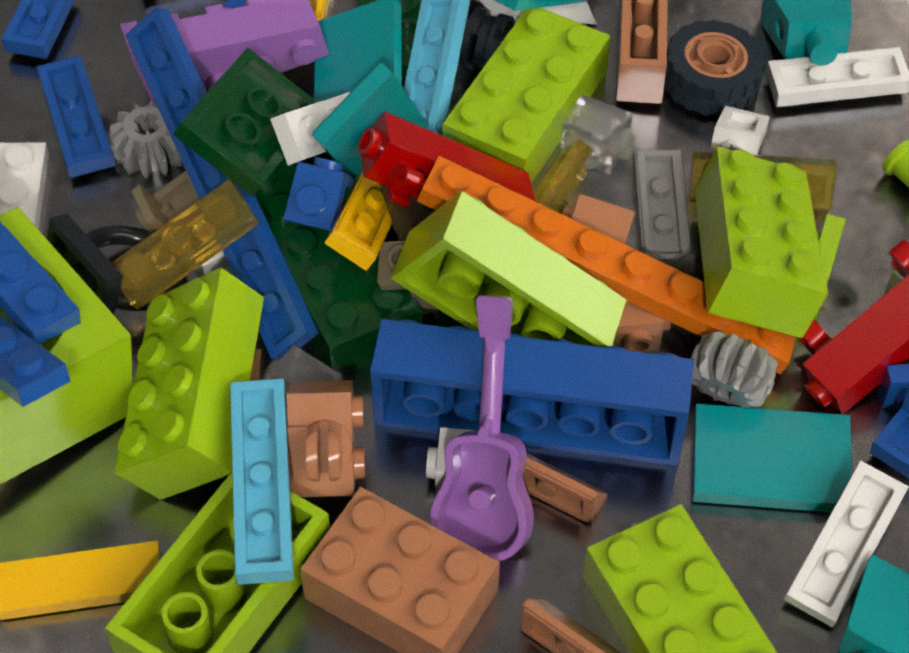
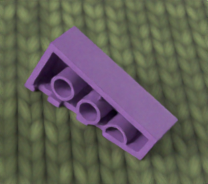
M246 0L243 7L231 9L218 4L205 7V14L183 19H179L177 13L171 14L207 92L247 47L280 73L309 64L314 60L329 55L320 25L309 0ZM132 21L120 24V27L122 29L133 64L143 82V85L150 99L154 100L151 91L147 85V82L142 74V71L137 63V60L133 54V51L125 36L134 26L137 25V22Z

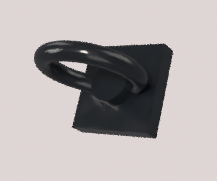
M67 213L50 218L46 239L113 315L116 309L147 311L153 298L182 286L186 282L185 264L178 251L165 239L152 232L136 227L117 225L97 228L85 234ZM109 245H129L143 249L153 254L163 263L167 272L166 280L159 287L147 291L121 290L123 275L99 248Z

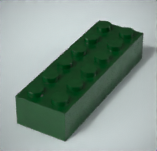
M327 152L299 162L313 165L315 157L334 160ZM284 157L256 192L255 196L319 332L311 341L329 375L335 381L372 366L381 319L394 321L408 319L423 324L422 310L409 290L380 289L377 282L379 253L376 260L366 271L324 243L329 234L328 231L283 220L298 164L296 162L287 165ZM346 188L342 206L351 190L349 188Z

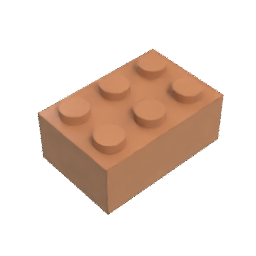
M360 486L300 571L306 600L397 652L458 653L499 591L500 562Z

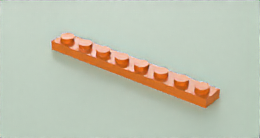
M438 156L417 202L437 210L460 191H464L471 197L482 201L486 207L513 225L524 229L527 234L554 252L565 256L569 262L593 278L604 282L610 289L627 299V302L701 337L721 331L728 336L736 334L741 339L752 340L754 345L765 348L769 355L777 361L776 373L780 375L789 365L796 336L709 314L707 312L705 283Z

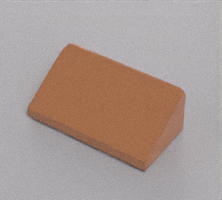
M527 453L523 472V480L527 492L586 523L592 524L607 499V493Z
M527 599L522 606V631L553 653H622L544 599Z

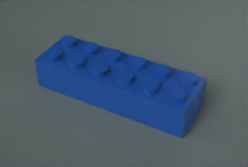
M381 319L370 370L374 426L439 435L440 428L479 430L484 338L479 337V331H472L462 326L448 328L425 325L408 319L399 321ZM511 333L510 339L505 340L500 432L517 437L523 442L524 446L678 466L689 415L694 359L681 358L671 353L650 354L627 351L618 346L603 348L580 345L564 339L549 341L525 338Z

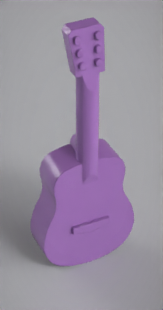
M481 295L476 299L479 337L484 338L479 430L462 433L451 439L447 444L445 450V480L434 499L430 513V524L489 557L501 561L512 557L527 543L534 527V513L523 480L527 456L525 446L517 437L500 432L505 340L510 339L513 300L510 297Z

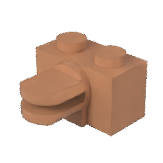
M353 380L290 382L286 394L290 491L300 497L354 496L356 479H365L366 474L365 447H355L354 428H364L363 396H353Z

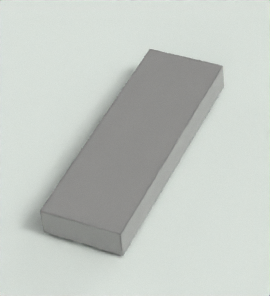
M634 150L633 170L640 252L682 272H690L692 260L681 151Z

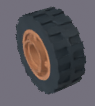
M711 19L709 21H694L693 24L680 27L677 33L674 32L670 37V42L667 45V68L664 88L667 93L672 95V99L677 104H682L685 106V109L691 112H700V115L709 116L711 114L720 116L725 106L738 109L748 108L753 103L754 97H757L766 66L764 48L760 47L758 39L752 37L749 31L736 27L733 23L727 21L726 23L718 22V20Z

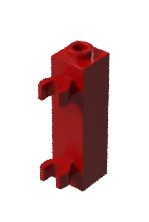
M385 111L373 127L366 128L360 137L358 153L361 158L364 178L387 186L388 199L405 207L410 204L409 196L418 199L438 156L536 202L527 171Z
M904 239L888 252L893 258L890 264L904 277L902 281L833 339L829 337L826 331L814 319L804 337L799 338L803 346L812 354L803 363L808 382L804 386L823 408L831 404L841 415L845 414L881 383L887 365H902L909 360V243Z

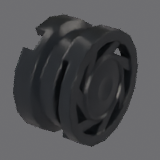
M476 7L467 22L459 55L461 68L475 70L478 67L483 69L515 25L514 17L506 14H499L498 17L492 16L490 10Z

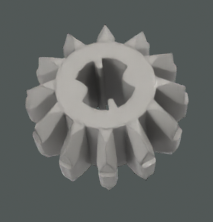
M153 99L147 106L143 107L133 102L131 112L118 111L117 122L110 125L111 150L117 164H123L124 169H126L129 175L141 171V174L147 180L154 171H159L166 176L168 166L181 167L182 160Z
M720 331L703 335L690 359H694L692 384L696 385L701 393L708 394L714 400H720L729 406L737 405L748 408L762 406L766 396L770 395L775 383L777 361L769 355L765 348L757 347L752 343V340L741 339L736 334L728 336Z

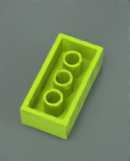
M543 8L526 9L443 122L442 136L527 171L532 184L606 75L611 35Z
M717 146L695 189L707 312L803 338L828 295L806 171L800 170L789 163L778 164L760 159L743 150L732 151Z
M460 191L409 231L390 278L472 331H479L476 299L479 296L510 297L513 300L511 333L525 338L549 341L564 339L574 344L603 348L613 345L627 300L610 289L604 282L593 278L569 262L565 256L554 252L527 234L524 229L513 225L486 207L482 201L471 197L464 191Z
M223 268L216 269L169 292L158 295L151 300L146 312L147 323L143 342L137 354L138 365L133 388L128 396L129 407L124 430L118 442L119 453L114 473L160 500L225 477L233 471L230 382L250 381L264 297Z
M232 471L105 627L113 652L249 653L302 584L300 569L330 529L328 513L290 491L294 580L238 585L235 575Z
M682 504L586 548L583 579L628 653H777Z

